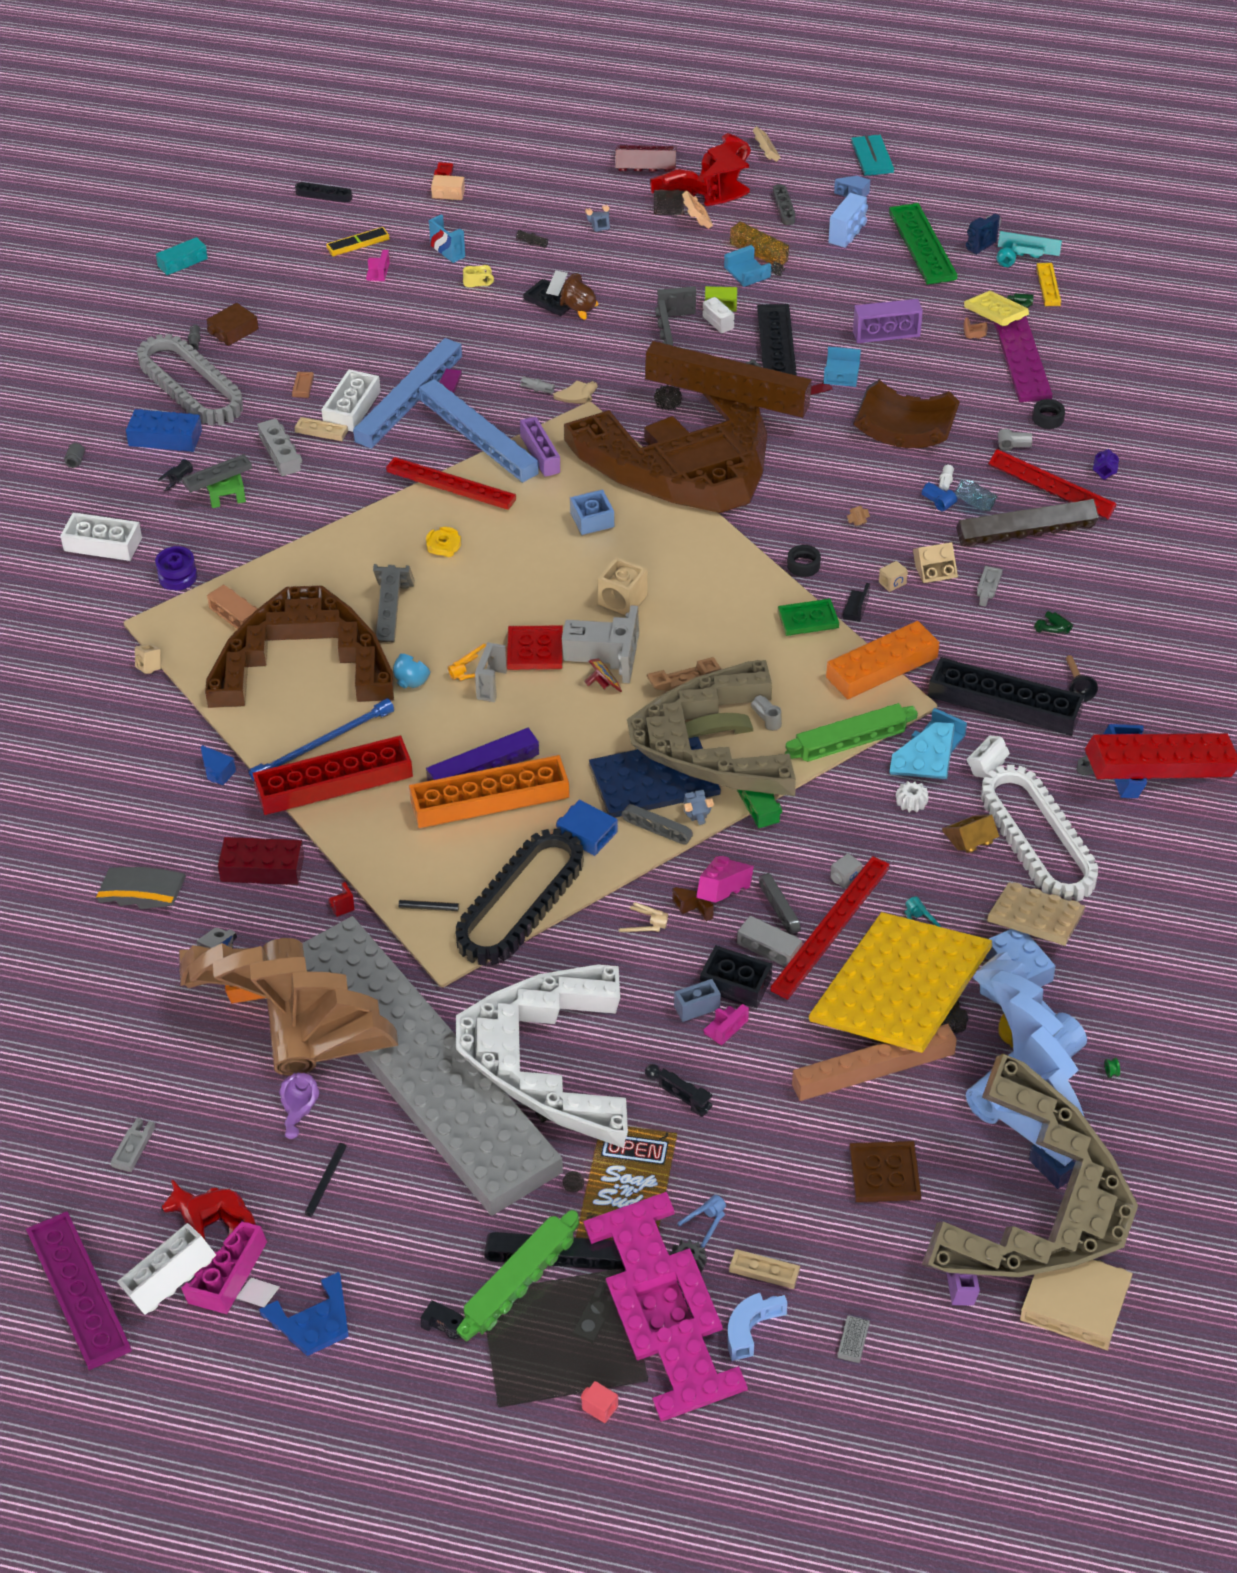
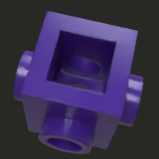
M1109 448L1097 453L1094 459L1093 470L1103 480L1112 476L1118 470V456Z

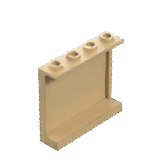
M1090 1260L1074 1267L1034 1274L1022 1307L1020 1320L1108 1351L1133 1273L1123 1268L1107 1265L1099 1260Z

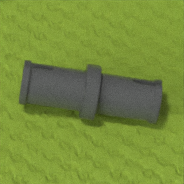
M193 325V329L190 326V333L188 334V341L193 350L199 349V342L201 340L199 334L200 327L198 325Z

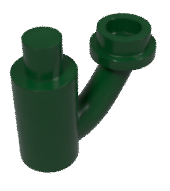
M1014 293V295H1008L1007 299L1028 308L1033 305L1034 295Z
M1050 611L1046 612L1045 617L1049 619L1048 622L1051 625H1046L1047 622L1041 619L1034 625L1038 633L1045 631L1068 634L1073 628L1071 622L1058 613Z

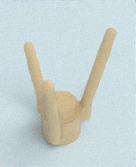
M634 902V906H630V909L650 915V924H653V926L620 928L619 932H660V928H666L668 913Z

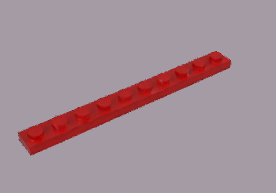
M874 856L871 857L771 985V992L787 1000L792 996L887 873L890 867L889 863Z

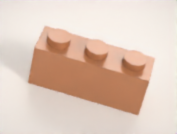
M224 584L207 595L209 608L237 629L258 609Z

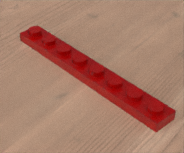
M996 449L988 463L991 467L1070 503L1094 499L1098 516L1109 520L1117 506L1111 500L1001 450Z
M394 457L386 467L388 473L507 510L516 501V494Z

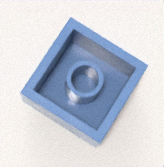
M603 490L570 497V514L581 535L615 527L614 510Z

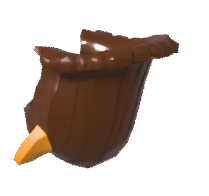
M574 273L567 278L563 285L560 306L563 304L567 305L570 309L577 311L579 317L585 320L587 312L599 304L594 291L582 283V276L579 273Z

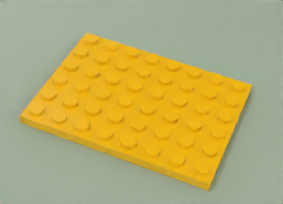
M881 912L809 1014V1021L923 1053L992 948V940Z

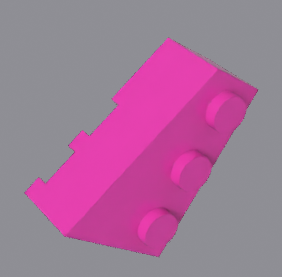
M716 856L700 875L696 898L716 903L729 897L731 892L739 893L740 888H750L754 866L729 860L726 856Z

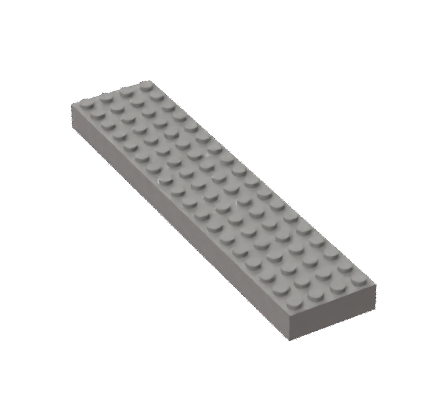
M353 916L302 943L307 972L345 974L348 990L362 993L378 1000L380 1015L392 1023L397 1030L398 1046L359 1053L357 1055L491 1216L563 1173V1162L559 1153L507 1093L473 1067L456 1050L455 1033Z

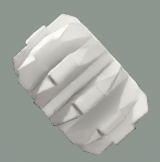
M907 781L906 784H900L899 789L896 791V802L898 806H901L902 810L907 809L909 813L911 810H914L917 813L919 809L924 810L925 805H927L929 799L927 788L923 787L922 783L916 784V781L913 783Z

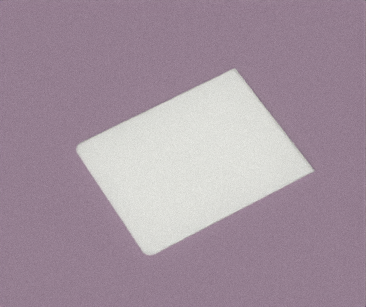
M250 1278L236 1298L265 1307L279 1289V1286Z

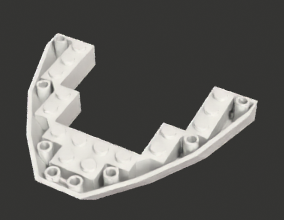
M598 964L538 974L496 991L456 1015V1050L473 1067L503 1091L560 1126L623 1148L628 1133L626 1098L565 1093L562 1087V1075L521 1072L519 1053V1021L555 1024L559 1009L616 1014L620 1001L619 966Z

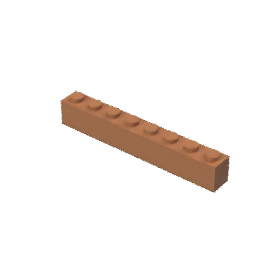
M949 1024L941 1025L923 1053L888 1043H881L793 1070L792 1086L799 1101H803L954 1055L957 1039Z

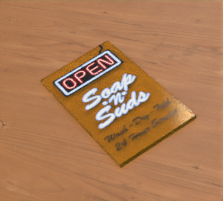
M627 1126L628 1133L623 1148L597 1139L576 1238L589 1239L583 1221L667 1191L677 1133ZM661 1219L655 1221L658 1230L660 1227ZM610 1237L604 1240H613V1238Z

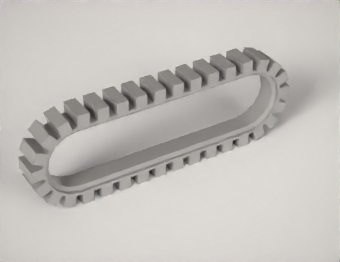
M162 334L156 335V339L151 336L147 338V342L143 341L140 347H138L137 355L142 371L148 374V377L153 379V382L159 384V387L164 389L165 393L170 394V397L175 399L176 403L181 404V407L184 410L186 409L188 414L200 415L202 424L208 422V425L214 426L215 422H218L219 426L225 425V420L231 423L234 421V417L238 418L241 415L240 412H243L242 394L235 384L232 385V381L227 380L224 374L221 375V372L215 369V366L212 364L210 365L207 359L204 360V357L201 354L199 355L197 350H193L190 344L188 345L185 340L181 341V337L175 336L173 338L172 334H166L165 338H163ZM163 350L178 353L231 401L230 404L220 409L205 408L151 360L150 356L155 352Z

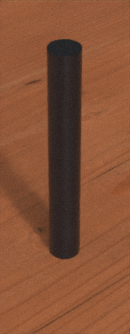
M399 900V908L459 911V903Z

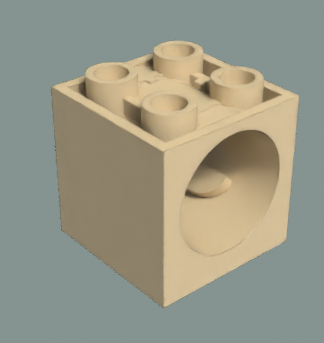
M615 557L598 577V605L626 615V613H629L631 605L639 606L648 595L647 568Z

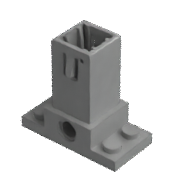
M631 605L630 612L626 613V618L614 617L613 623L566 620L562 635L563 660L588 662L589 660L599 658L603 663H609L610 669L619 670L623 683H630L639 637L638 606Z

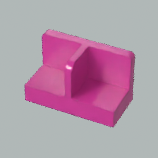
M383 249L380 258H368L366 280L385 281L390 264L389 250Z
M743 1004L736 1010L731 1006H728L724 1011L717 1008L715 1010V1019L704 1028V1034L722 1046L748 1022L749 1008Z

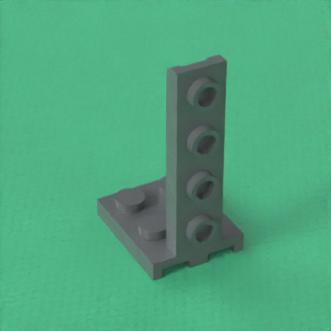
M696 286L657 290L658 299L655 314L658 317V328H661L660 339L664 340L662 343L673 346L668 317L696 314Z
M374 564L373 572L378 585H381L376 637L378 641L395 642L399 589L414 587L415 580L409 565H406V568H400L395 565L378 567L377 564Z

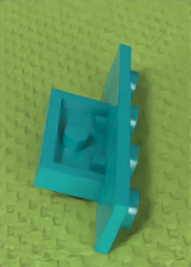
M1000 231L997 247L1011 248L1016 255L1023 256L1025 253L1030 254V257L1039 258L1043 254L1060 256L1062 240Z

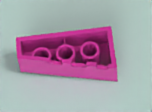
M241 1222L224 1240L222 1248L217 1252L214 1251L216 1256L212 1258L211 1263L203 1267V1269H199L194 1274V1279L190 1283L186 1282L181 1288L188 1304L228 1314L267 1243L261 1226Z

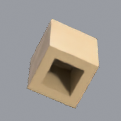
M895 561L880 569L879 583L891 592L907 584L908 571L898 561Z

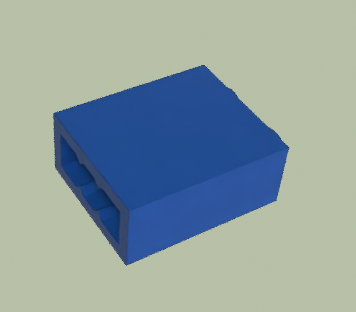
M579 799L574 805L570 806L568 812L563 817L558 819L556 827L561 829V835L565 831L572 833V838L577 837L580 840V845L583 846L584 851L596 856L618 832V819Z

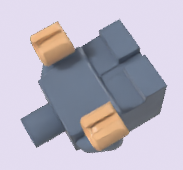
M608 205L602 206L604 212H593L590 208L585 210L587 220L592 224L595 232L610 229Z
M704 790L686 793L684 797L685 814L692 821L697 820L699 825L705 824V818H707L711 808L714 806L713 798L706 799Z

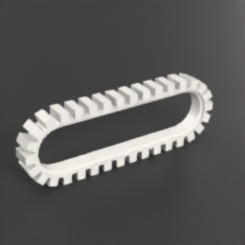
M1007 765L1006 770L1003 766L996 767L995 771L990 770L982 783L981 800L984 802V808L986 811H990L989 815H992L993 819H995L997 828L1001 827V834L1003 837L1006 836V841L1009 845L1012 844L1011 849L1013 852L1018 853L1017 858L1020 862H1023L1025 870H1029L1028 874L1031 879H1035L1034 884L1036 887H1042L1043 893L1062 896L1063 899L1071 901L1072 897H1074L1078 902L1083 900L1084 896L1088 897L1091 895L1092 890L1095 889L1098 876L1097 863H1094L1095 858L1092 854H1089L1087 846H1083V841L1080 837H1077L1076 830L1074 828L1071 829V823L1069 820H1065L1066 816L1063 811L1059 812L1060 807L1057 803H1054L1052 795H1048L1049 791L1045 786L1042 787L1043 782L1041 779H1035L1036 774L1032 771L1026 773V768L1019 766L1018 770H1015L1014 765ZM1004 783H1015L1028 791L1083 872L1084 877L1077 883L1066 884L1055 880L1049 874L996 795L995 789L997 786Z

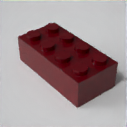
M224 837L218 863L220 882L299 885L304 859L302 840Z

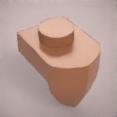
M966 317L963 326L965 337L970 339L986 336L988 330L987 322L971 325L968 317Z

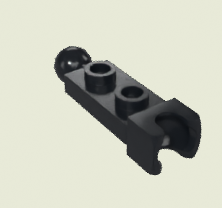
M649 1064L646 1067L645 1076L648 1079L659 1080V1087L690 1105L691 1111L703 1117L712 1108V1103L708 1101L713 1097L710 1092L701 1087L697 1089L693 1084L685 1082L675 1073L669 1072L664 1068L661 1071L660 1067L656 1064Z

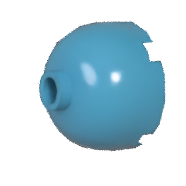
M400 654L395 660L393 674L398 680L397 684L403 688H417L426 682L431 671L421 661H418V663L412 661L414 657L407 654Z

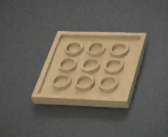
M1009 882L990 911L987 921L1066 946L1084 913L1085 906L1077 901H1068L1058 895H1049L1039 889H1030L1023 887L1019 883Z

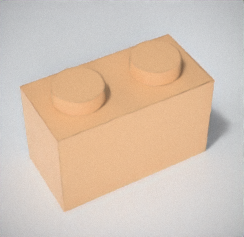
M434 175L431 184L432 198L462 200L465 191L464 177Z

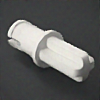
M945 465L943 467V472L939 477V488L947 491L950 483L953 481V466Z

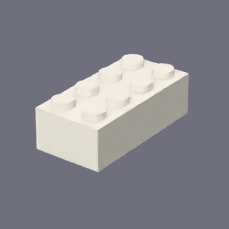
M349 369L323 406V421L348 426V431L353 432L354 427L362 421L381 392L379 376Z
M72 513L60 535L64 551L127 561L132 559L142 539L139 522L80 513Z
M187 1223L120 1278L117 1283L143 1314L146 1315L148 1312L154 1311L166 1297L173 1295L181 1284L191 1280L199 1269L209 1265L216 1254L203 1237Z

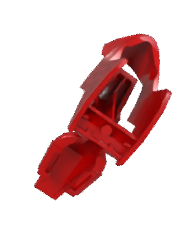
M727 133L722 136L723 144L708 149V153L704 154L701 162L702 170L699 176L694 171L676 169L651 178V193H658V191H681V201H684L682 194L685 191H688L693 197L698 193L704 195L705 206L722 204L741 198L750 193V188L737 181L742 169L749 168V164L745 161L750 155L751 148L746 141Z

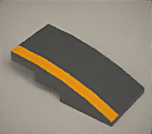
M146 867L109 868L96 899L99 903L116 901L119 906L137 904L139 909L173 906L186 875L180 872Z

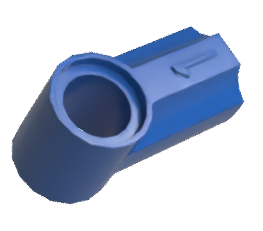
M930 482L926 483L922 489V495L933 501L936 508L941 512H944L957 502V496L952 490L944 491Z

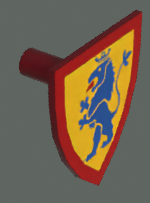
M599 658L588 661L595 669L584 681L588 686L597 681L604 690L611 684L615 689L622 692L613 674Z

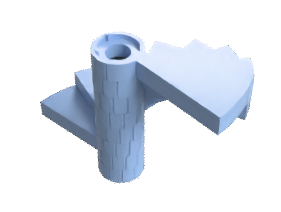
M1007 952L996 954L975 973L973 978L980 984V994L996 1002L1003 1009L1013 1038L1014 1051L1008 1056L1027 1064L1075 1105L1084 1116L1077 1096L1068 1081L1069 1078L1079 1071L1071 1057L1079 1052L1087 1043V1036L1083 1027L1069 1014L1063 1012L1055 1014L1043 1001V988L1027 979L1023 963L1012 961ZM991 1070L967 1090V1103L972 1112L981 1120L989 1124H995L998 1120H1002L1033 1144L1036 1143L1042 1126L1041 1122L982 1098ZM1035 1144L1064 1166L1073 1160Z

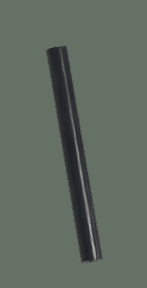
M344 1143L338 1144L305 1211V1215L313 1216L347 1147Z

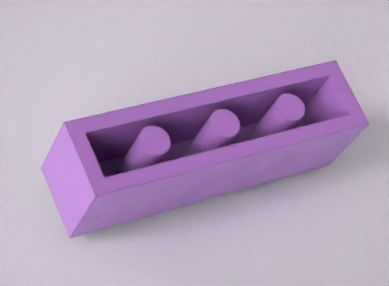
M537 417L520 420V436L531 455L538 460V467L543 476L560 473V456Z

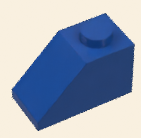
M202 745L200 748L207 779L213 783L224 785L236 772L234 758Z

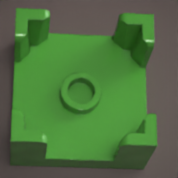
M241 474L207 486L212 508L220 507L219 496L236 493L237 503L246 502Z

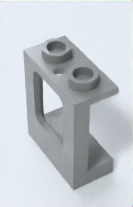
M487 642L475 671L476 697L478 700L495 702L496 700L495 672L507 673L505 645Z

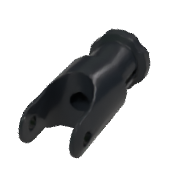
M183 459L178 466L172 467L157 481L164 479L166 476L170 481L163 491L169 490L181 481L184 475L191 473L193 466L189 461Z

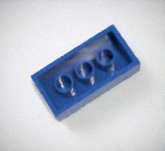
M134 409L126 428L128 446L194 452L202 432L200 415Z

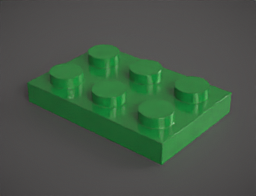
M831 598L778 606V614L786 636L839 628V620Z

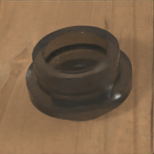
M576 1171L568 1172L563 1178V1187L568 1192H578L584 1187V1178Z

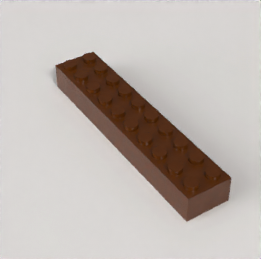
M652 341L646 351V380L801 418L805 416L810 406L812 379Z

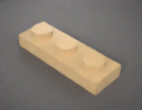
M756 126L753 132L755 139L760 143L759 146L765 151L764 155L768 159H773L777 162L781 158L768 135Z
M300 417L295 426V433L343 441L348 432V426L304 417Z
M735 1249L729 1272L794 1289L800 1272V1266Z

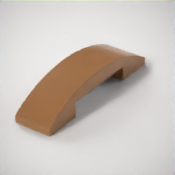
M711 657L697 661L696 667L669 674L661 670L647 674V678L654 689L670 691L693 678L721 670L722 668L715 658Z

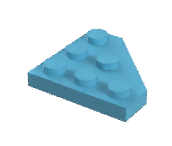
M935 722L894 752L891 759L890 774L947 779L955 730L954 723Z

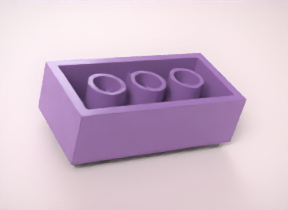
M911 299L855 305L853 333L856 342L865 343L920 337L923 310L919 300Z

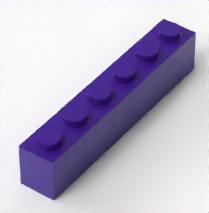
M529 727L427 767V781L520 763L539 755V741Z

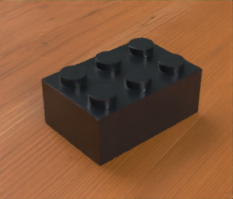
M715 945L700 974V983L712 979L721 997L757 1009L772 980L773 964Z

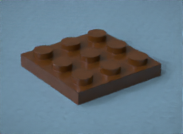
M914 1141L849 1144L855 1203L921 1200Z

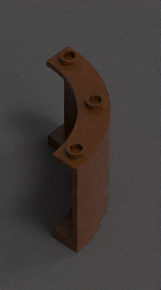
M880 379L867 386L853 423L866 435L882 443L903 448H925L940 444L948 439L960 401L950 391L932 396L930 399H921V397L899 395L896 393L897 391L888 387Z

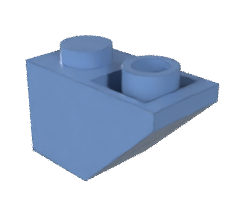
M860 176L838 178L835 180L834 193L847 197L849 193L866 197L870 193V180Z

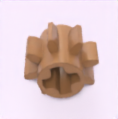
M862 506L850 509L851 514L847 515L849 524L854 523L855 526L867 523L866 518L870 517L868 509H863Z

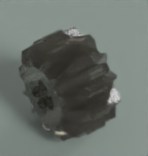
M661 385L660 388L656 389L654 401L657 408L669 411L670 409L675 410L676 407H680L682 394L678 387Z

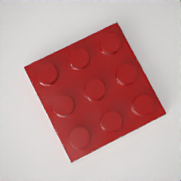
M563 625L508 626L507 670L562 669Z

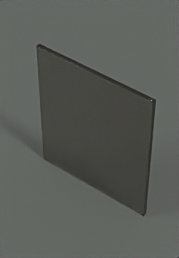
M625 1268L530 1284L526 1294L521 1298H517L512 1303L513 1306L509 1312L502 1314L490 1331L486 1330L498 1408L583 1393L585 1388H590L594 1381L606 1388L648 1381L649 1376L647 1375L644 1358L636 1360L606 1283V1278L625 1272ZM591 1305H593L600 1313H594L591 1310ZM589 1319L595 1323L593 1331H583L581 1324L584 1320Z

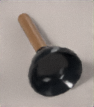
M1068 655L1066 661L1074 676L1069 686V691L1085 695L1084 702H1087L1096 696L1098 684L1092 677L1081 675L1073 656Z

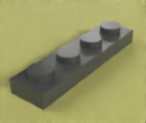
M245 454L185 476L182 478V483L191 493L252 469V463Z

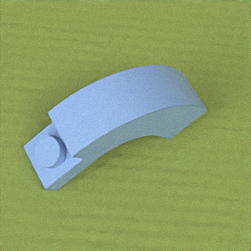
M757 1293L743 1300L734 1309L729 1319L727 1336L731 1361L754 1356V1342L750 1333L751 1329L760 1321L787 1315L785 1295L779 1297L772 1296L763 1300L761 1293Z

